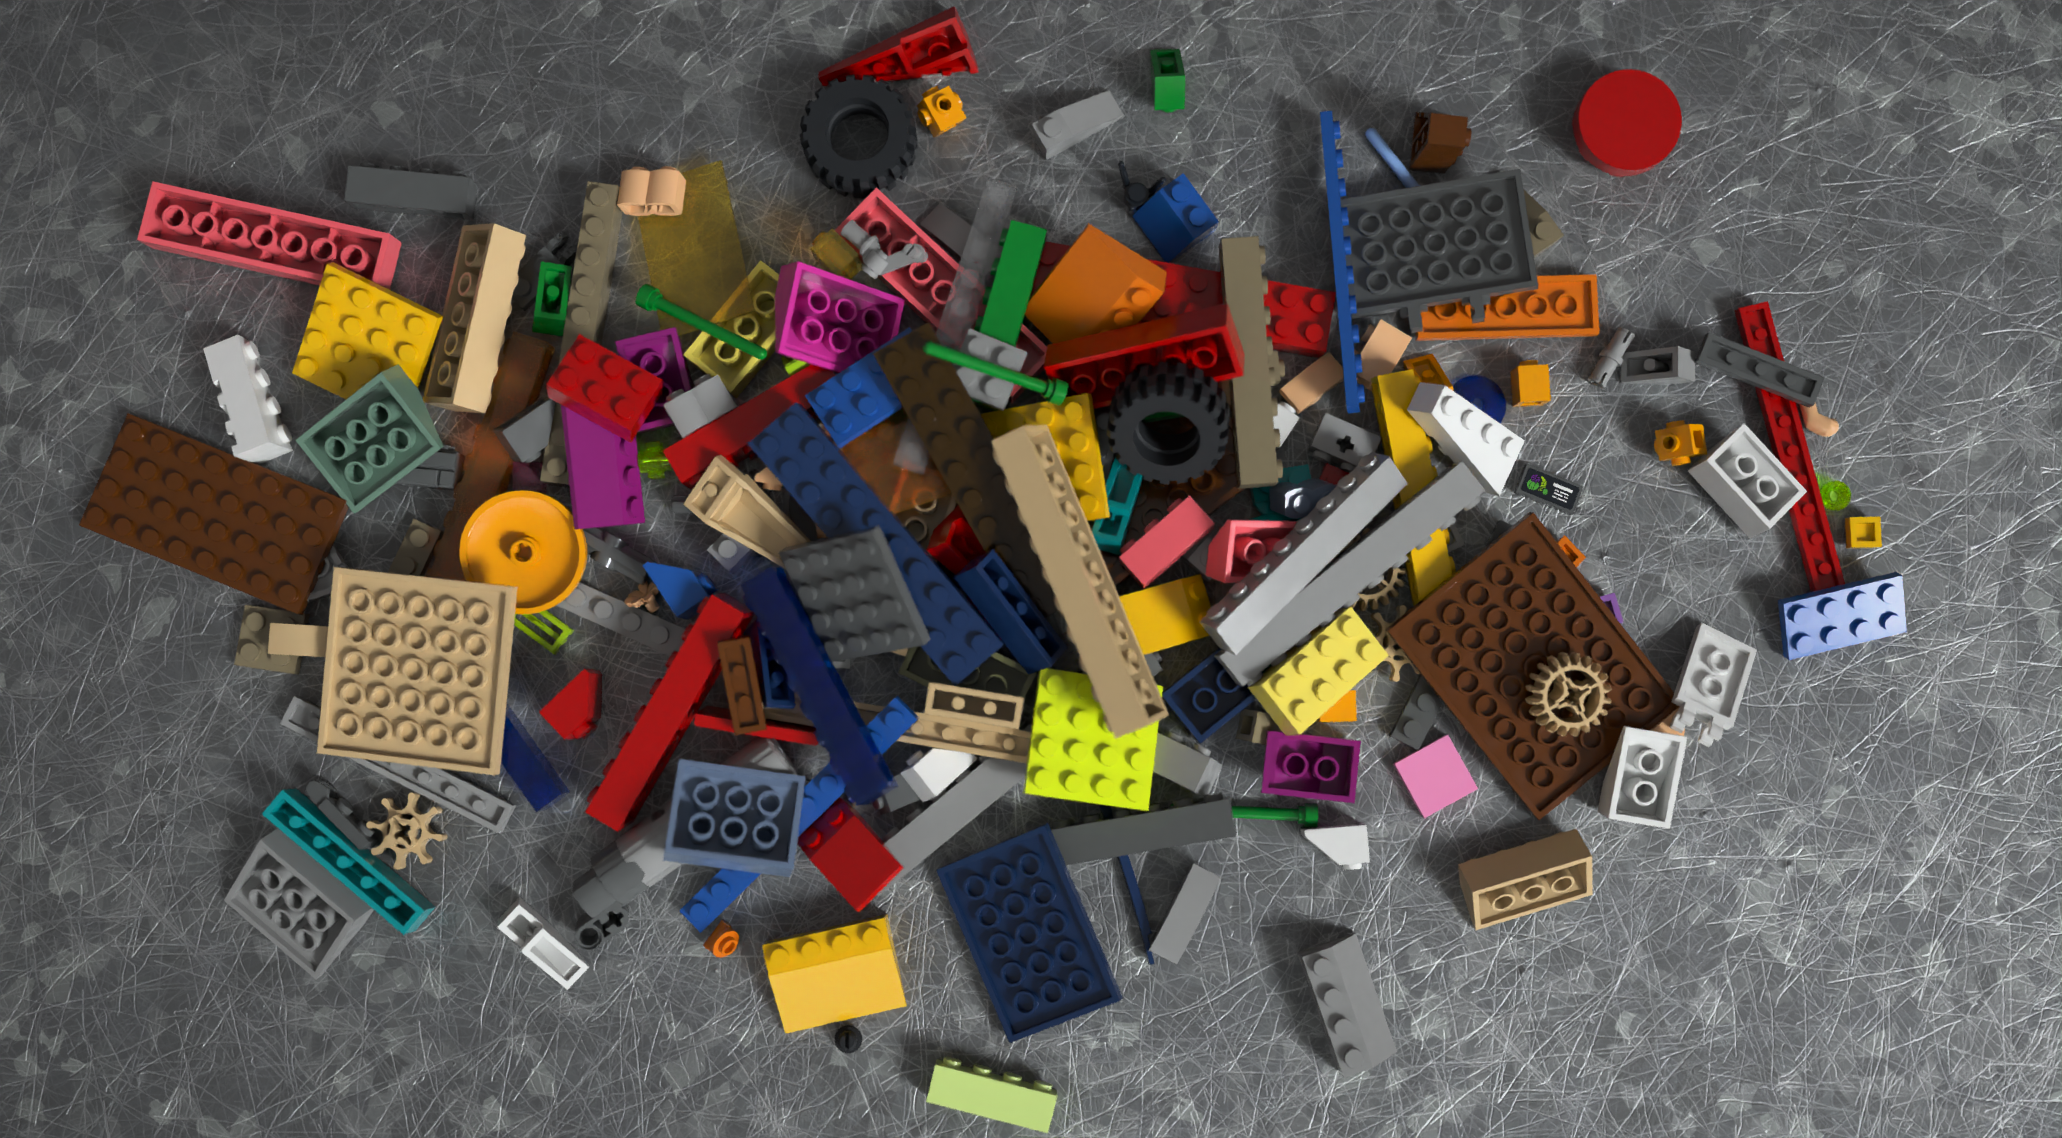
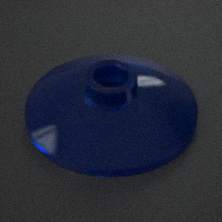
M1473 375L1464 377L1453 385V391L1471 404H1473L1476 398L1482 400L1483 407L1480 410L1497 422H1502L1506 412V400L1503 391L1494 381L1484 376Z

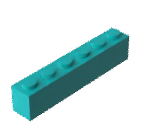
M297 788L281 790L262 813L264 817L403 935L416 931L435 909V906L377 856L373 855L370 850H359Z

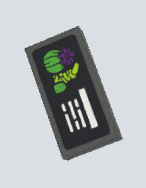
M1526 464L1514 493L1565 514L1573 515L1584 486Z

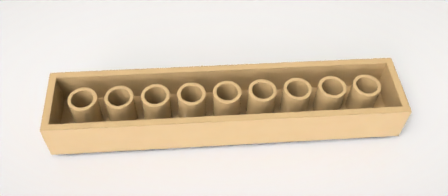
M1023 425L992 440L991 443L994 447L993 457L996 463L1002 467L1006 476V488L1017 502L1019 507L1017 509L1018 517L1027 526L1031 536L1029 539L1031 548L1035 554L1039 555L1042 562L1043 577L1052 586L1055 594L1054 602L1056 608L1065 617L1068 625L1066 628L1070 640L1076 644L1080 653V665L1083 671L1088 673L1090 677L1092 694L1095 700L1102 706L1107 729L1111 733L1113 732L1116 739L1168 716L1169 714L1048 426Z

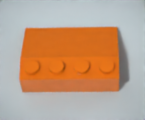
M1088 223L1030 297L1025 316L1053 344L1136 325L1164 293L1166 271Z

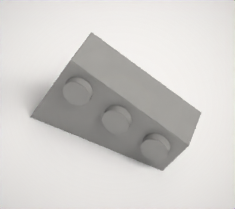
M1168 730L1165 735L1157 733L1153 772L1203 797L1209 794L1222 768V764L1209 757L1211 751L1195 743L1192 748L1181 744L1184 738Z

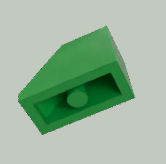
M1180 49L1150 50L1154 110L1174 112L1177 109H1185V71Z
M541 261L532 332L563 337L572 266Z

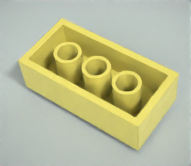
M761 260L710 322L767 350L766 358L762 360L757 359L703 331L683 354L690 363L704 374H710L711 377L719 375L728 392L736 399L776 351L775 292L779 274Z
M1352 607L1341 608L1335 611L1336 618L1323 628L1319 625L1310 632L1312 637L1300 647L1295 645L1286 653L1288 656L1281 663L1274 667L1271 666L1263 673V677L1248 686L1249 690L1285 736L1301 735L1389 656Z

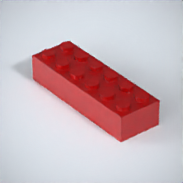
M1228 303L1049 344L1047 345L1044 369L1050 380L1057 378L1068 383L1066 397L1086 393L1092 394L1093 407L1095 409L1109 406L1118 384L1125 381L1126 376L1132 371L1136 370L1139 373L1140 367L1148 364L1154 367L1158 366V362L1168 361V365H1177V362L1185 363L1187 368L1193 369V367L1204 371L1203 376L1207 377L1209 375L1217 382L1244 376V351Z
M811 364L662 451L680 482L693 490L715 456L722 455L737 469L740 467L738 463L749 457L750 460L759 457L748 443L795 402L800 403L812 418H817L818 415L805 395L833 378L835 374L833 371Z

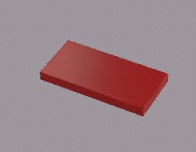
M707 705L695 714V726L734 732L730 709ZM765 719L767 730L745 734L817 746L826 736L827 729Z

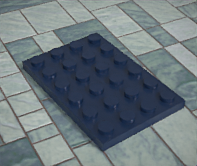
M1048 823L936 870L1009 1043L1121 1001L1123 996Z

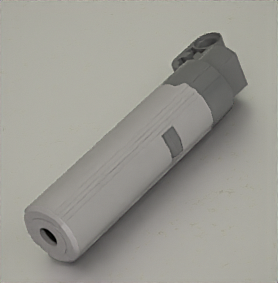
M759 736L720 764L798 775L793 763L775 739ZM673 799L592 856L590 861L593 868L573 881L572 894L586 912L577 920L575 925V943L581 950L593 951L621 932L629 922L628 903L683 864L663 861ZM586 928H592L597 933L593 936H586L582 931Z

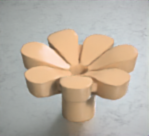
M646 581L644 585H638L639 591H632L624 601L628 607L634 606L637 608L645 605L649 613H653L660 607L655 600V595L659 590L653 581L650 584Z

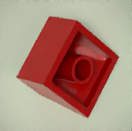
M584 668L539 711L541 716L563 739H579L580 737L586 739L597 729L598 726L595 723L601 718L603 674L599 670Z

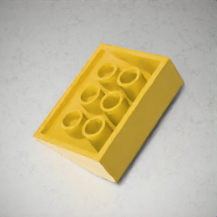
M887 914L766 941L762 945L768 977L785 1034L907 1006Z

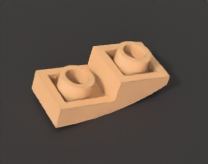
M1328 352L1280 389L1279 393L1296 410L1297 414H1300L1319 401L1323 394L1344 381L1343 367Z

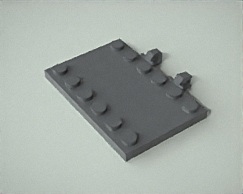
M1520 169L1341 199V208L1347 207L1349 225L1343 226L1344 237L1350 236L1352 252L1351 255H1346L1347 266L1353 265L1354 284H1348L1349 295L1356 296L1357 313L1352 314V319L1400 311L1401 318L1408 317L1410 333L1423 332L1421 312H1427L1429 306L1461 302L1462 306L1470 305L1472 324L1485 322L1483 305L1491 303L1490 297L1538 289Z

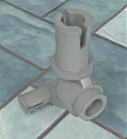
M854 220L849 221L841 231V236L860 250L859 254L862 256L864 263L861 269L874 279L878 275L882 276L912 263H923L928 259V253L919 244H907L903 250L888 256L880 249L878 237L868 234Z

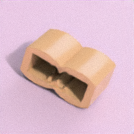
M638 166L632 167L630 170H624L621 172L617 206L624 214L633 216L652 214L663 216L680 215L683 209L686 179L677 169L670 166H663L652 171Z

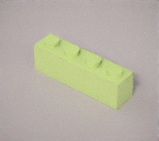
M944 1057L943 1061L936 1060L926 1102L1045 1133L1049 1132L1057 1099V1090L1052 1089V1084L1041 1080H1034V1084L1024 1082L1020 1075L1004 1072L1003 1076L991 1073V1068L975 1064L973 1068L962 1066V1061L951 1057Z

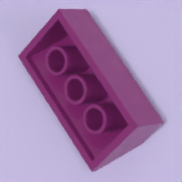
M561 405L574 529L619 527L645 523L636 436L630 443Z

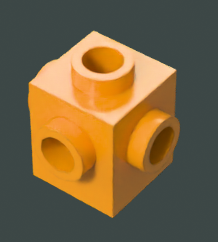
M938 86L927 90L922 94L924 99L917 105V114L921 123L925 127L928 126L934 138L954 128L966 119L962 110V101L956 92H952L950 86L941 90Z
M1684 420L1666 423L1665 429L1655 431L1654 449L1659 456V461H1671L1672 466L1691 463L1690 458L1707 455L1703 424H1685Z

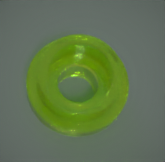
M1841 481L1827 482L1820 489L1824 508L1830 511L1844 509L1851 500L1849 487ZM1831 491L1837 494L1836 501L1831 500Z

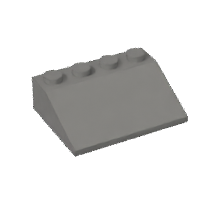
M279 828L259 840L224 899L228 905L316 980L322 976L362 928L374 910Z

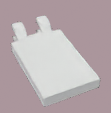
M1700 623L1695 628L1671 701L1680 707L1675 713L1669 728L1681 733L1684 731L1685 725L1689 727L1693 725L1695 718L1706 724L1697 742L1710 747L1714 739L1719 741L1723 734V728L1728 730L1734 726L1757 650L1704 623Z

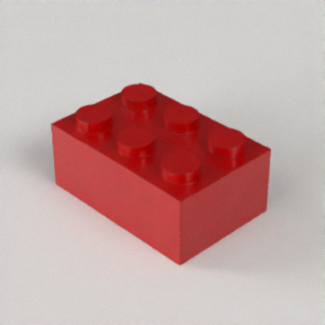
M579 334L546 384L548 398L631 443L663 393V380Z

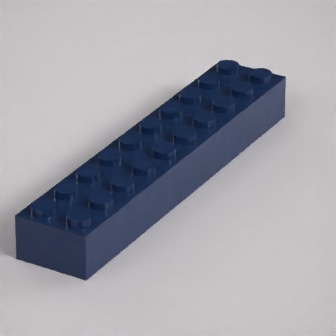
M795 402L748 443L827 537L880 526L931 638L921 647L954 686L1003 646L1004 642L800 403Z

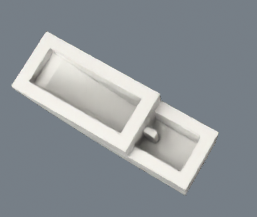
M519 897L498 919L497 928L521 947L520 951L567 990L589 968V964L570 943L522 898Z

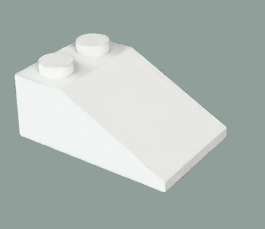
M1624 726L1603 780L1598 812L1608 819L1670 829L1687 737Z

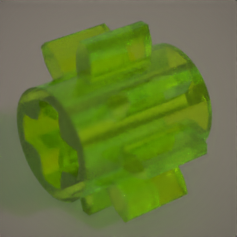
M660 441L645 443L646 450L638 451L640 473H648V478L651 480L665 478V471H672L673 469L662 451L666 448H663V444Z

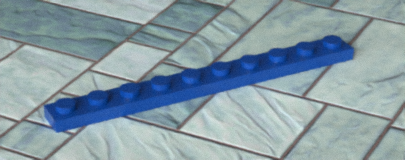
M1331 110L1320 112L1346 407L1349 414L1360 412L1359 403L1365 402L1364 384H1357V373H1362L1363 371L1361 354L1355 355L1354 343H1360L1358 324L1352 325L1351 314L1357 313L1356 296L1349 295L1348 284H1354L1353 265L1347 266L1346 255H1351L1352 252L1350 236L1344 237L1343 226L1349 225L1348 209L1347 207L1341 208L1340 198L1346 196L1345 178L1339 179L1338 168L1344 167L1342 149L1336 150L1335 139H1341L1339 120L1333 121Z
M896 696L804 787L798 837L919 719L899 696ZM722 868L679 911L701 933L761 873Z

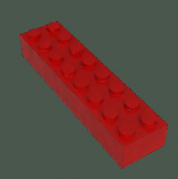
M726 593L712 594L710 598L706 596L697 609V613L700 614L694 625L690 623L681 637V640L684 641L678 652L676 650L673 651L665 664V667L669 669L663 679L659 677L651 687L649 694L653 696L648 705L643 704L634 717V721L637 722L631 733L627 731L619 742L618 748L621 749L616 759L612 758L605 766L602 775L606 777L600 787L596 785L587 797L586 801L590 804L585 813L615 831H619L634 822L695 718V714L699 711L719 677L722 666L717 642L719 640L741 637L756 613L755 610Z

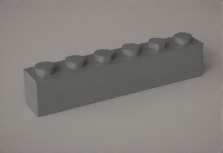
M1222 792L1204 795V801L1192 802L1191 798L1177 799L1173 801L1174 806L1161 808V803L1149 804L1148 811L1131 813L1130 809L1125 808L1112 811V817L1100 818V813L1082 816V822L1070 824V819L1051 822L1052 827H1050L1066 865L1235 837L1237 834L1230 796L1223 797Z

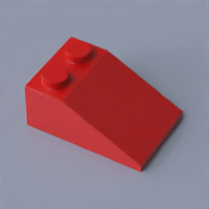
M840 797L797 839L798 846L809 860L857 912H860L904 868L859 812Z

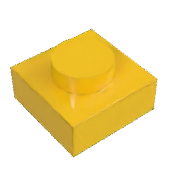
M1880 517L1845 518L1846 548L1882 547Z

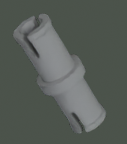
M1623 327L1616 328V332L1606 349H1602L1599 353L1600 359L1588 377V382L1593 383L1594 381V386L1605 389L1616 367H1620L1623 363L1622 357L1632 339H1634V333L1630 332L1627 334L1629 332L1628 329Z

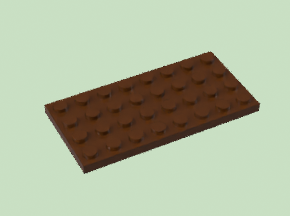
M128 413L79 526L293 613L303 615L309 602L308 598L313 593L319 579L317 577L321 574L326 562L325 558L330 553L349 507L346 504L347 500L250 461L235 457L230 453Z

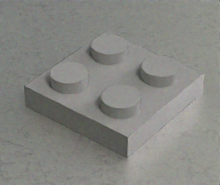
M970 328L959 351L1017 372L1021 371L1027 357L1026 351ZM954 364L972 399L1004 411L1015 384Z

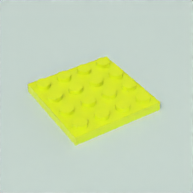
M1048 668L1040 670L1038 673L1023 794L1148 811L1159 720L1115 739L1113 732L1111 733L1105 725V713L1101 704L1095 700L1092 694V682L1089 675ZM1156 685L1162 698L1163 686Z

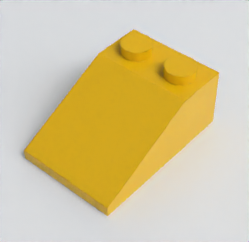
M1201 574L1119 596L1143 655L1210 636L1200 623L1211 608Z

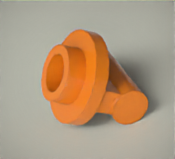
M722 919L703 946L716 957H725L736 950L739 935L731 928L732 926Z

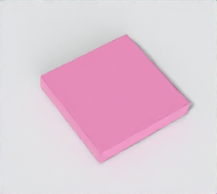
M1447 734L1393 763L1422 818L1430 816L1478 789Z

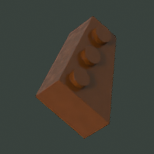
M1415 112L1409 170L1445 174L1450 166L1455 164L1456 158L1462 155L1463 149L1470 144L1472 131L1471 128H1467L1468 117Z

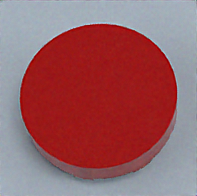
M1624 69L1604 75L1584 93L1573 114L1572 126L1574 138L1582 157L1601 171L1609 173V175L1623 177L1649 171L1668 156L1679 139L1682 115L1674 93L1662 80L1644 71Z

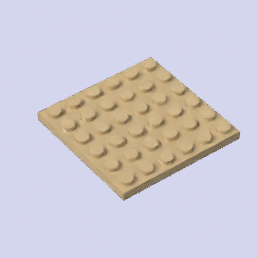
M334 567L317 753L489 775L500 774L517 586Z

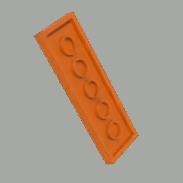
M1597 274L1537 276L1538 289L1490 297L1491 303L1483 305L1485 322L1472 324L1470 305L1462 306L1461 302L1429 306L1427 312H1421L1423 332L1415 333L1416 341L1599 335Z

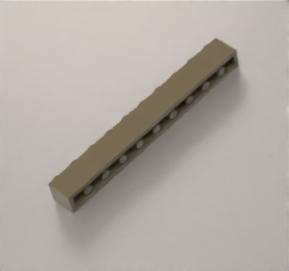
M587 182L559 364L579 334L602 346L623 213L617 206L618 185ZM556 402L549 442L545 447L540 481L551 486L570 488L561 404Z

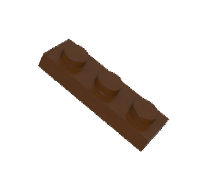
M750 636L719 640L717 645L735 735L767 730Z

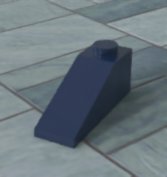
M756 619L742 636H750L762 703L765 708L794 709L796 703L785 621Z

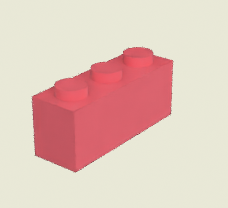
M1190 496L1184 501L1179 498L1173 502L1166 510L1169 513L1161 521L1157 518L1144 528L1143 531L1146 534L1137 542L1134 539L1130 540L1120 549L1122 553L1119 557L1120 564L1143 589L1147 588L1214 529L1215 523Z

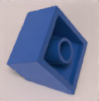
M1184 173L1161 188L1132 216L1161 258L1167 263H1171L1215 232L1219 223Z
M646 562L642 565L676 617L689 620L698 614L697 609L706 596L710 598L718 590L708 575L705 576L703 573L699 574L692 570Z

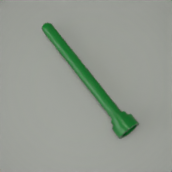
M644 284L636 295V305L647 311L659 309L757 359L762 360L767 356L765 348L664 299L660 290L652 285Z
M926 342L923 345V351L928 355L1039 392L1042 397L1046 398V402L1060 406L1066 397L1068 383L1060 379L1053 378L1052 380L1047 379L1043 381L933 342Z
M1304 803V806L1298 805V809L1232 806L1234 818L1297 821L1298 824H1303L1306 828H1317L1318 824L1317 803Z

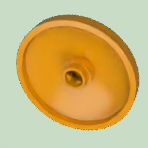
M511 491L489 499L469 518L460 540V563L466 581L517 586L515 614H534L560 604L578 586L587 563V543L583 529H574L572 511L559 500L536 491Z

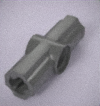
M598 528L583 529L587 543V553L591 555L590 558L613 571L616 569L642 585L650 578L642 565L646 562H657L632 549L627 542L607 531L603 532Z

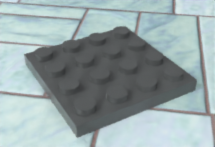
M879 525L785 547L779 552L830 662L922 646L931 640Z

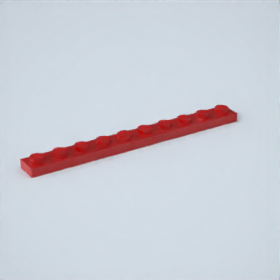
M1768 301L1736 309L1734 312L1743 345L1784 361ZM1755 386L1773 455L1807 491L1789 509V514L1810 591L1814 592L1843 585L1845 581L1796 402Z

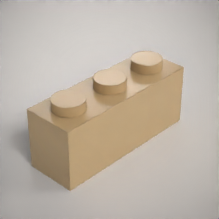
M929 682L924 714L1019 729L1024 698Z

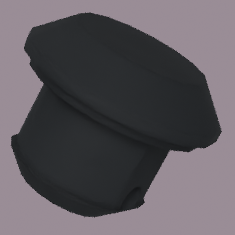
M843 1026L835 1034V1045L843 1053H854L862 1044V1034L855 1026Z

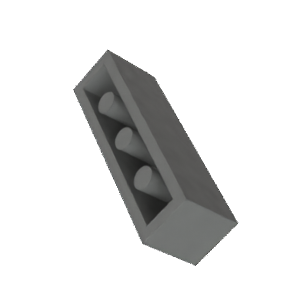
M360 163V166H348L344 201L354 209L474 220L478 185L468 174L458 171H451L450 175L439 174L436 170L421 168L420 172H412L402 166L392 165L390 169H381L378 165L372 163Z

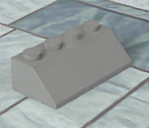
M1356 933L1297 952L1337 1071L1342 1077L1346 1078L1372 1069L1397 1053Z

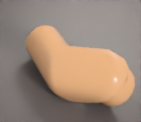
M1816 402L1812 407L1799 404L1807 430L1822 437H1830L1838 431V422L1835 419L1819 414Z

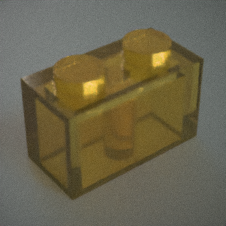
M833 228L827 233L825 231L821 232L813 240V247L810 250L817 265L822 270L852 280L862 270V263L858 253Z

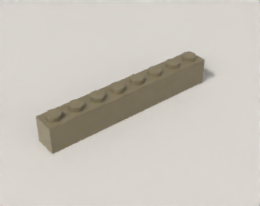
M1259 236L1223 238L1218 246L1223 304L1228 303L1244 351V376L1229 379L1237 489L1271 487L1278 483V478L1283 477L1282 460L1276 459V447H1280L1279 428L1274 429L1273 417L1278 415L1277 399L1271 397V386H1275L1274 367H1269L1268 355L1273 354L1272 337H1267L1266 325H1270L1269 306H1264L1263 297L1264 294H1268L1267 276H1262L1261 264H1265L1264 245L1259 246Z

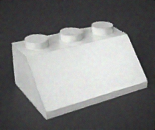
M1745 423L1708 450L1707 455H1703L1688 470L1693 478L1749 538L1771 529L1807 492Z

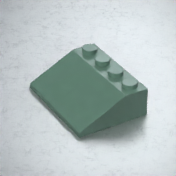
M399 364L379 373L295 440L339 496L347 500L346 504L354 514L444 447L418 388Z

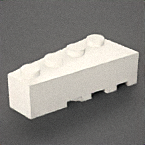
M235 335L203 348L212 381L218 388L221 387L222 390L217 396L219 405L230 418V421L225 422L227 433L233 435L237 442V445L232 446L234 456L256 464H262L293 451L290 445V441H292L291 433L288 427L281 422L279 413H281L280 405L276 398L270 394L268 388L270 379L265 370L260 368L257 360L260 355L254 342Z
M1420 382L1407 411L1427 435L1432 436L1438 442V448L1444 455H1448L1454 463L1464 462L1486 490L1483 493L1500 496L1525 440L1447 386Z

